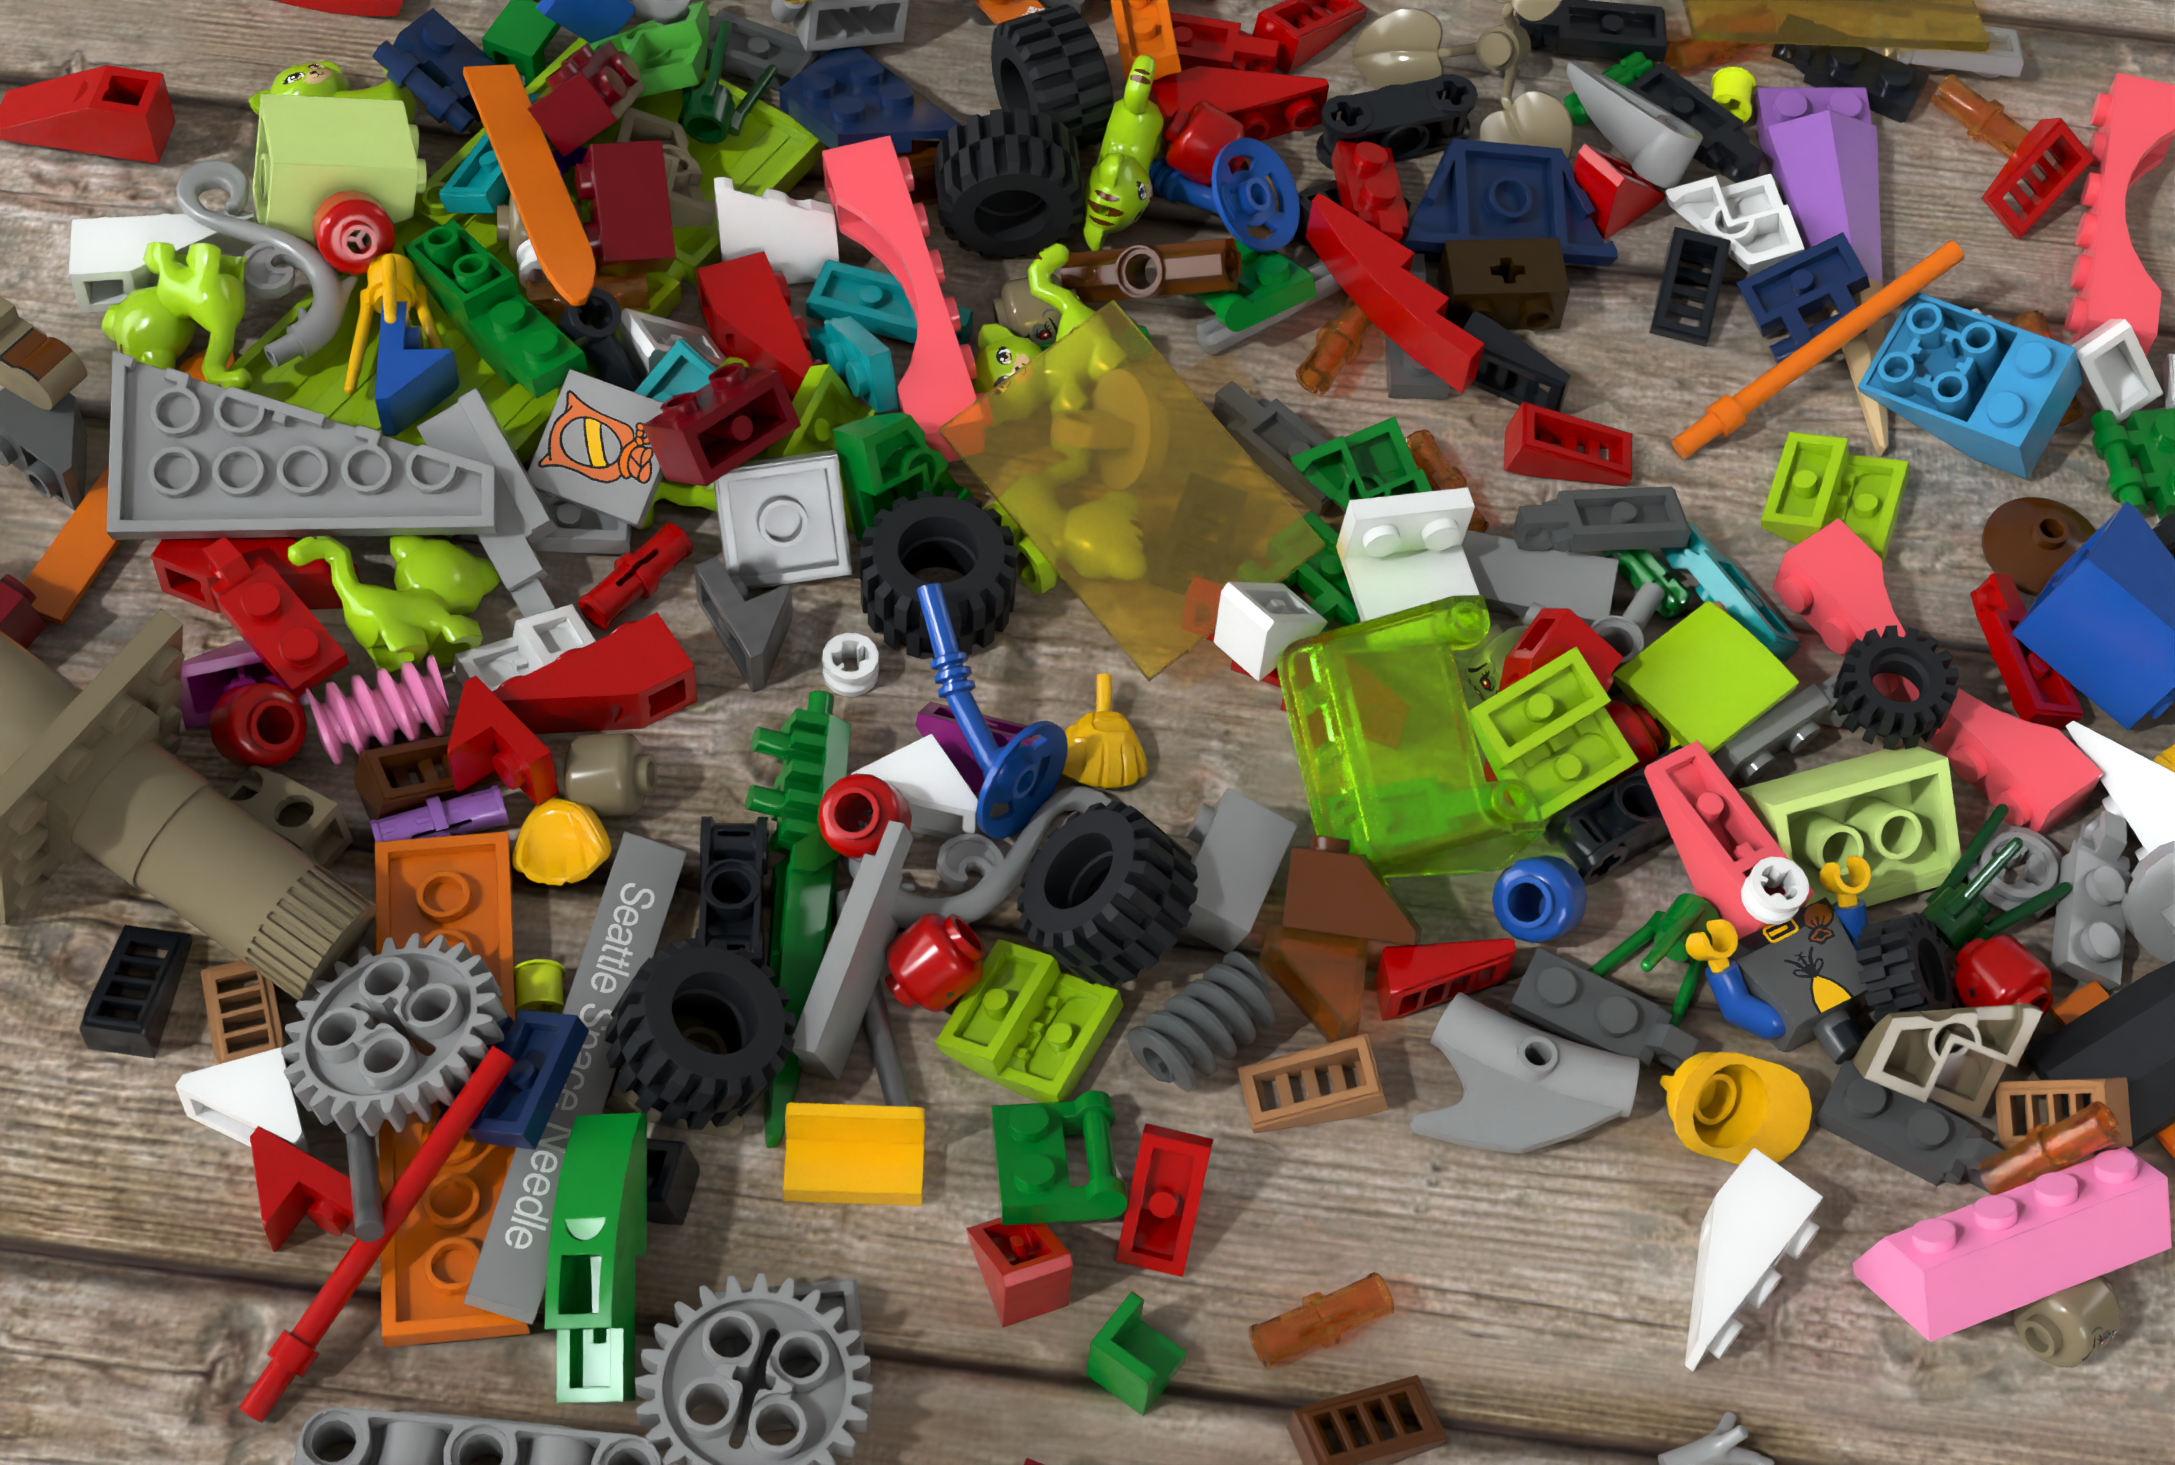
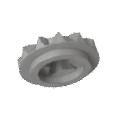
M2000 825L1967 873L1969 882L2013 838H2021L2023 840V847L1979 894L1985 899L1990 909L1997 907L2001 910L2009 911L2059 884L2062 855L2053 843L2031 829L2016 825ZM2022 860L2025 861L2026 865L2023 868L2024 874L2022 879L2017 880L2014 884H2005L2003 882L2005 880L2003 878L2005 871L2011 869L2014 865L2018 866ZM2057 900L2054 901L2053 904L2032 914V916L2038 919L2048 909H2050L2053 906H2056Z

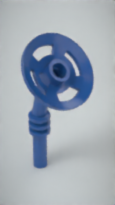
M1240 138L1225 145L1214 161L1212 188L1191 181L1171 168L1165 158L1153 159L1149 170L1153 191L1170 203L1181 201L1220 215L1230 233L1249 249L1264 253L1273 252L1286 246L1294 237L1300 217L1297 188L1284 161L1265 143L1252 138ZM1240 156L1251 159L1248 171L1240 170L1233 174L1231 173L1228 162L1233 157ZM1267 175L1269 176L1275 187L1279 202V211H1275V198L1272 188L1268 180L1266 179ZM1264 224L1273 231L1268 238L1259 239L1250 236L1248 228H1255Z
M938 582L921 586L917 589L935 656V659L930 662L932 670L939 671L934 676L935 684H942V687L937 690L939 698H946L980 769L983 770L985 780L977 803L978 825L982 832L991 838L1004 839L1010 837L1028 824L1034 813L1051 797L1055 790L1067 757L1068 743L1066 734L1060 726L1051 721H1039L1023 729L1006 746L998 747L971 693L976 688L974 680H967V677L972 674L971 667L963 666L968 661L967 653L959 651L942 585ZM1030 736H1042L1029 746L1025 743H1021L1024 739ZM1041 758H1043V762H1042L1041 768H1040L1039 773H1038V769H1039V766H1040ZM994 801L999 804L1008 803V812L997 817H990Z

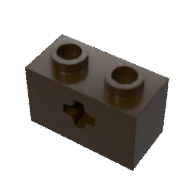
M1559 237L1445 240L1437 282L1440 292L1449 297L1445 313L1447 320L1463 329L1472 313L1477 311L1488 316L1507 330L1539 331L1543 329H1560L1570 289Z

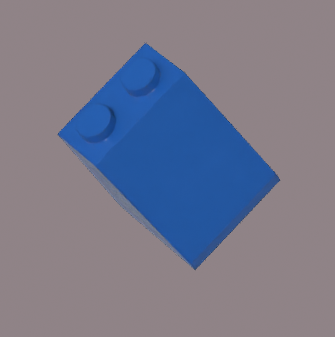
M2126 501L2051 576L2011 634L2126 730H2129L2146 713L2151 718L2156 719L2175 700V559L2137 508Z

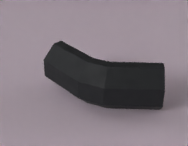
M2175 961L2146 974L2024 1051L2025 1060L2040 1080L2127 1077L2133 1146L2127 1147L2129 1150H2132L2175 1123ZM2090 1093L2083 1094L2086 1133H2093ZM2061 1094L2062 1111L2070 1120L2068 1094ZM2113 1148V1149H2091V1150H2092V1152L2095 1154V1156H2097V1155H2098L2099 1153H2101V1152H2104V1151H2107V1150H2116V1149H2119V1148Z

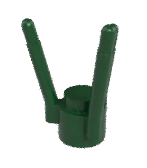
M723 20L720 24L706 83L696 90L695 86L683 88L682 108L678 123L683 126L685 132L692 139L705 144L723 142L728 134L739 136L744 119L778 72L777 66L770 64L735 110L731 92L725 86L719 84L732 27L731 22L728 20Z
M1999 804L1941 886L1925 900L1928 906L1921 913L1927 916V923L1932 922L1936 927V936L1942 938L1943 942L1954 951H1958L1967 942L1969 943L1977 938H1982L1985 941L1990 939L1997 933L2053 904L2054 901L2072 891V885L2069 882H2062L1989 922H1985L1983 918L1991 909L1979 894L2023 847V840L2019 837L2013 838L1968 885L1960 883L2007 816L2009 808L2005 804Z

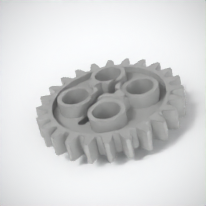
M413 933L403 949H399L392 937H388L385 939L381 954L372 956L370 951L363 946L359 948L358 952L359 963L352 968L341 961L334 963L338 978L332 983L317 979L312 983L320 995L316 1001H298L295 1005L305 1020L287 1024L285 1027V1031L293 1043L281 1048V1054L289 1064L283 1072L308 1112L313 1110L323 1125L326 1126L335 1120L342 1132L349 1134L360 1122L369 1136H375L384 1119H389L397 1132L403 1131L407 1114L417 1112L419 1117L426 1123L431 1120L432 1103L437 1100L448 1106L453 1103L455 1096L452 1089L458 1084L465 1086L472 1076L470 1071L474 1065L479 1066L489 1050L486 1045L504 1040V1034L497 1022L507 1017V1012L499 1000L503 996L502 990L479 954L472 956L463 942L451 948L444 935H438L426 946L419 933ZM368 1013L376 1017L379 1025H375ZM411 1039L413 1040V1042L415 1043L420 1052L413 1049L412 1045L409 1042Z
M758 1273L752 1292H742L734 1275L728 1276L726 1284L727 1296L718 1299L708 1287L703 1285L699 1287L701 1308L695 1311L680 1301L674 1304L678 1328L661 1323L655 1325V1340L662 1349H642V1367L652 1374L635 1378L637 1396L650 1400L637 1407L639 1425L655 1426L646 1435L648 1444L652 1443L658 1452L669 1449L662 1460L663 1465H836L832 1453L852 1459L855 1456L856 1441L848 1432H866L868 1428V1414L858 1407L872 1403L873 1385L858 1380L870 1374L871 1360L870 1356L852 1355L861 1346V1333L858 1329L838 1333L844 1323V1310L840 1306L829 1310L823 1315L819 1313L821 1307L820 1290H813L802 1301H799L794 1297L793 1278L788 1277L778 1293L768 1292L764 1273ZM775 1333L780 1338L775 1344L766 1364V1389H760L756 1393L749 1416L748 1431L742 1447L733 1449L729 1446V1443L736 1434L744 1414L743 1392H750L753 1388L760 1366L764 1342L769 1334ZM729 1337L740 1338L750 1345L745 1353L733 1358L723 1357L713 1350L718 1342ZM797 1357L809 1358L819 1366L815 1373L804 1378L792 1377L786 1374L782 1367L789 1360ZM705 1403L718 1404L727 1411L723 1419L711 1425L699 1424L693 1421L689 1415L692 1410ZM775 1423L787 1424L797 1432L793 1440L780 1446L770 1445L759 1437L764 1428Z

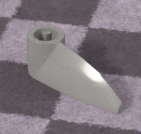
M1577 60L1569 61L1566 68L1569 80L1580 103L1583 104L1586 113L1600 132L1633 163V170L1642 178L1666 189L1677 187L1703 140L1702 134L1678 117Z

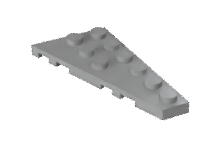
M113 351L107 534L112 540L222 538L223 536L226 538L326 535L497 534V471L493 465L424 444L415 446L383 436L380 431L361 425H358L357 428L329 420L321 413L232 386L228 389L194 379L188 373L169 367L166 370L137 362L132 356Z

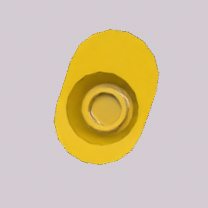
M1700 1052L1687 1058L1676 1069L1673 1076H1661L1660 1085L1667 1091V1110L1674 1123L1675 1132L1685 1147L1700 1155L1740 1165L1755 1147L1775 1163H1778L1787 1158L1800 1146L1809 1130L1812 1115L1809 1089L1798 1074L1780 1064L1738 1052Z

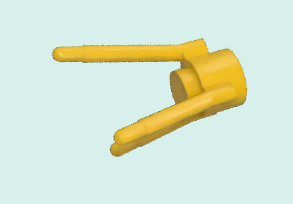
M392 253L377 256L372 260L367 270L368 287L360 291V312L344 385V391L349 395L356 392L373 313L377 311L381 314L382 302L384 320L388 324H393L396 321L397 302H407L408 312L411 307L415 308L431 349H444L428 305L427 288L416 283L415 266L410 259L403 255Z

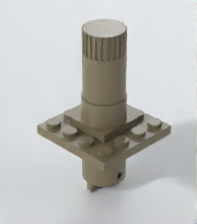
M161 608L84 690L0 631V921L6 925L20 909L25 913L34 909L47 894L51 886L49 878L63 863L71 867L86 852L133 887L145 890L296 1000L304 1001L314 998L318 992L312 983L316 979L330 982L334 975L337 974L334 963L337 961L347 962L371 925L372 919L376 915L377 904L216 790V785L175 756L182 742L179 732L180 720L183 712L180 710L181 692L184 684L181 682L182 663L185 655L182 653L183 623Z

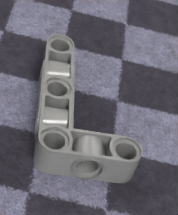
M347 1407L325 1408L313 1414L307 1420L299 1435L293 1465H470L474 1459L480 1456L493 1455L502 1459L500 1465L662 1464L656 1447L652 1443L648 1444L646 1438L633 1434L580 1430L561 1425L411 1411L389 1412ZM348 1441L355 1444L353 1451L340 1461L327 1462L321 1460L323 1452L336 1442Z

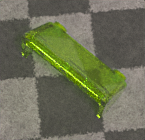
M1484 595L1450 596L1302 638L1288 645L1278 659V676L1316 835L1350 839L1349 852L1366 854L1383 878L1498 871L1546 831L1538 802L1523 782L1512 778L1503 781L1486 782L1453 654V651L1474 648L1486 637L1490 628V617Z

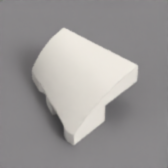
M1772 174L1721 188L1716 176L1666 190L1668 205L1701 233L1731 240L1728 255L1753 275L1805 250L1788 204L1783 205Z
M714 178L721 262L764 251L773 272H782L787 284L816 282L825 261L839 262L836 222L832 204L812 199L795 200L787 196L785 192L769 188L760 197L734 190L733 182L730 178Z

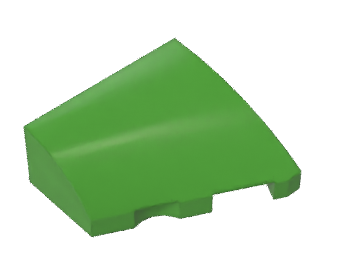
M705 1L697 2L688 6L690 13L684 21L663 25L653 19L637 25L629 31L611 35L589 45L595 52L611 40L618 51L626 52L634 60L641 73L640 81L645 87L637 98L699 85L708 53L709 12Z

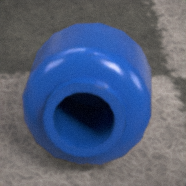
M1542 855L1518 860L1505 868L1495 883L1492 902L1494 914L1505 931L1518 940L1538 943L1560 938L1575 929L1584 916L1587 893L1585 883L1576 868L1561 858Z

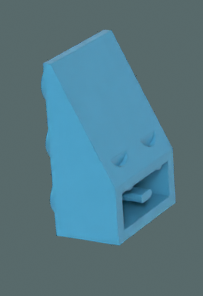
M1918 292L1907 300L1857 388L1859 392L1972 459L2028 480L2083 383L2075 347Z

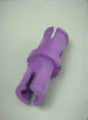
M498 785L442 802L439 796L426 799L427 806L378 820L376 818L369 820L375 842L467 835L498 826L504 827L509 825L507 812Z

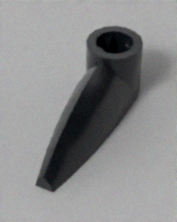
M593 288L585 305L577 307L568 303L556 327L584 352L588 371L583 374L635 392L642 382L627 351L615 334L621 323L619 304L610 293L602 289Z

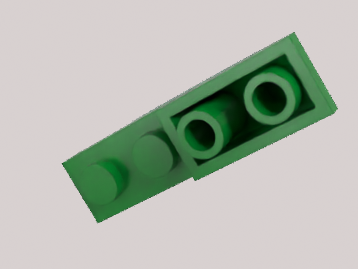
M455 220L431 228L424 235L402 246L405 256L412 261L416 273L451 322L473 349L509 387L521 383L537 399L563 385L570 369L582 374L588 371L584 352L520 294L515 275Z
M647 1113L576 1115L560 1172L553 1210L545 1296V1329L557 1330L556 1403L635 1401V1256H647Z

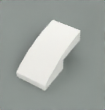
M570 604L516 620L513 636L456 653L452 670L463 687L465 681L476 675L491 691H494L509 678L519 675L525 676L554 662L562 653L573 648H583L595 642V639L574 606Z

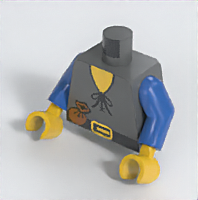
M1848 856L1846 860V866L1849 870V879L1846 884L1841 879V870L1837 862H1828L1822 867L1819 873V880L1822 886L1828 892L1837 895V902L1832 905L1825 897L1798 910L1790 921L1779 925L1770 924L1739 940L1736 929L1730 922L1723 919L1707 921L1706 926L1712 936V946L1704 932L1691 933L1688 936L1685 944L1686 950L1692 958L1708 962L1709 966L1706 968L1705 974L1721 1013L1727 1022L1757 1037L1768 1039L1779 1051L1791 1052L1817 1038L1837 1065L1843 1064L1844 1060L1849 1061L1856 1056L1866 1037L1853 1019L1861 1013L1866 1003L1864 995L1868 993L1866 984L1860 983L1858 972L1863 971V966L1856 959V951L1861 950L1857 944L1858 935L1862 934L1861 929L1869 925L1865 901L1857 899V893L1865 890L1871 879V869L1867 861L1859 856Z

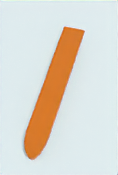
M515 64L463 67L464 78L536 257L546 277L558 293L572 306L579 307L585 305L594 284L596 265L593 251L544 133L528 111L531 102Z
M207 349L187 358L176 370L188 373L194 379L207 382L201 370ZM233 352L227 362L226 370L235 362ZM109 464L23 583L37 598L31 605L39 616L62 626L122 541L112 540L107 534Z

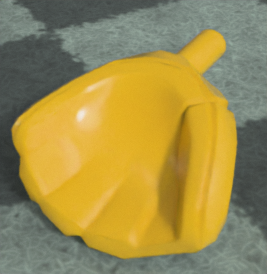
M1107 673L1097 674L1096 712L1084 714L1064 731L1067 737L1068 749L1061 778L1065 777L1081 784L1104 789H1118L1134 785L1138 779H1142L1147 775L1148 765L1145 752L1126 717L1122 713L1112 712V675Z
M556 794L539 806L536 805L525 819L512 851L511 862L513 869L519 873H524L529 880L536 883L563 885L565 882H569L572 884L586 879L607 860L612 851V845L601 821L588 805L561 799L559 794Z

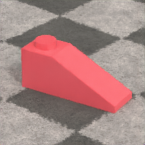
M1698 740L1647 765L1644 770L1645 777L1696 895L1709 902L1717 911L1720 919L1726 920L1734 926L1738 940L1770 925L1755 919L1747 912L1742 903L1741 889L1744 881L1751 874L1753 867L1760 860L1771 856L1783 857L1788 860L1789 858ZM1780 885L1776 888L1764 886L1765 892L1770 896L1775 893H1780L1783 896L1786 895L1785 890ZM1810 886L1807 898L1799 907V910L1806 906L1815 893Z

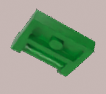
M1234 239L1242 259L1243 275L1239 279L1238 290L1181 295H1191L1214 311L1217 320L1231 331L1238 332L1317 296L1314 276L1277 251L1257 252Z
M1093 1090L1079 1095L1075 1101L992 1105L991 1125L1002 1225L1106 1220L1115 1218L1126 1210L1128 1201L1125 1183L1117 1177L1110 1130L1116 1117L1113 1099L1109 1094ZM1084 1134L1090 1181L1086 1186L1070 1187L1064 1136Z

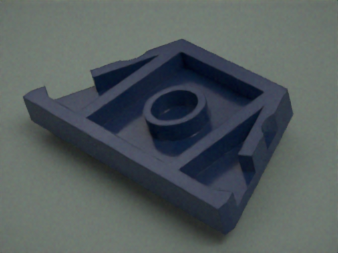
M858 46L832 49L779 88L780 109L830 149L891 136L896 153L912 152V139H946L951 128L956 124L961 125Z
M1453 139L1445 149L1409 223L1408 230H1406L1407 232L1401 240V245L1409 250L1442 253L1445 240L1559 237L1564 263L1610 267L1618 258L1617 248L1613 241L1605 243L1590 216L1596 210L1586 192L1575 182L1574 170L1562 148Z

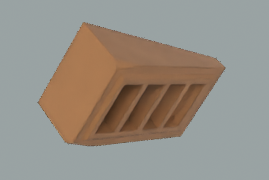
M242 960L200 970L216 1065L272 1049L283 1048L287 1045L276 988L273 982ZM258 977V984L220 993L219 986ZM257 997L262 999L260 1004L227 1012L223 1010L224 1005ZM265 1017L266 1023L227 1031V1026ZM269 1037V1043L231 1051L232 1045Z
M1368 1033L1237 1068L1254 1134L1357 1118L1389 1110ZM1356 1068L1361 1086L1348 1089L1343 1070ZM1329 1072L1334 1093L1322 1096L1316 1074ZM1302 1076L1308 1100L1295 1103L1289 1078ZM1276 1081L1282 1107L1269 1110L1262 1082Z
M2127 1077L2000 1081L1995 1087L1999 1148L2113 1149L2133 1146ZM2090 1093L2093 1133H2086L2083 1094ZM2046 1094L2049 1134H2041L2038 1095ZM2061 1094H2068L2071 1134H2064ZM2016 1095H2024L2027 1135H2019Z

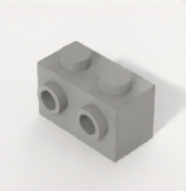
M1229 788L1213 807L1203 803L1186 834V838L1195 842L1190 852L1192 857L1190 862L1197 868L1198 878L1193 885L1198 888L1196 902L1189 907V912L1192 913L1187 927L1181 929L1226 953L1233 951L1250 933L1298 824Z

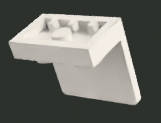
M1468 487L1349 500L1336 548L1367 641L1370 644L1377 645L1461 635L1486 630L1489 619L1462 547L1475 508Z

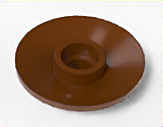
M2024 497L2006 502L1991 514L1982 533V548L1988 564L1995 573L2011 575L2018 591L2037 597L2051 576L2096 530L2084 516L2061 502L2040 497Z

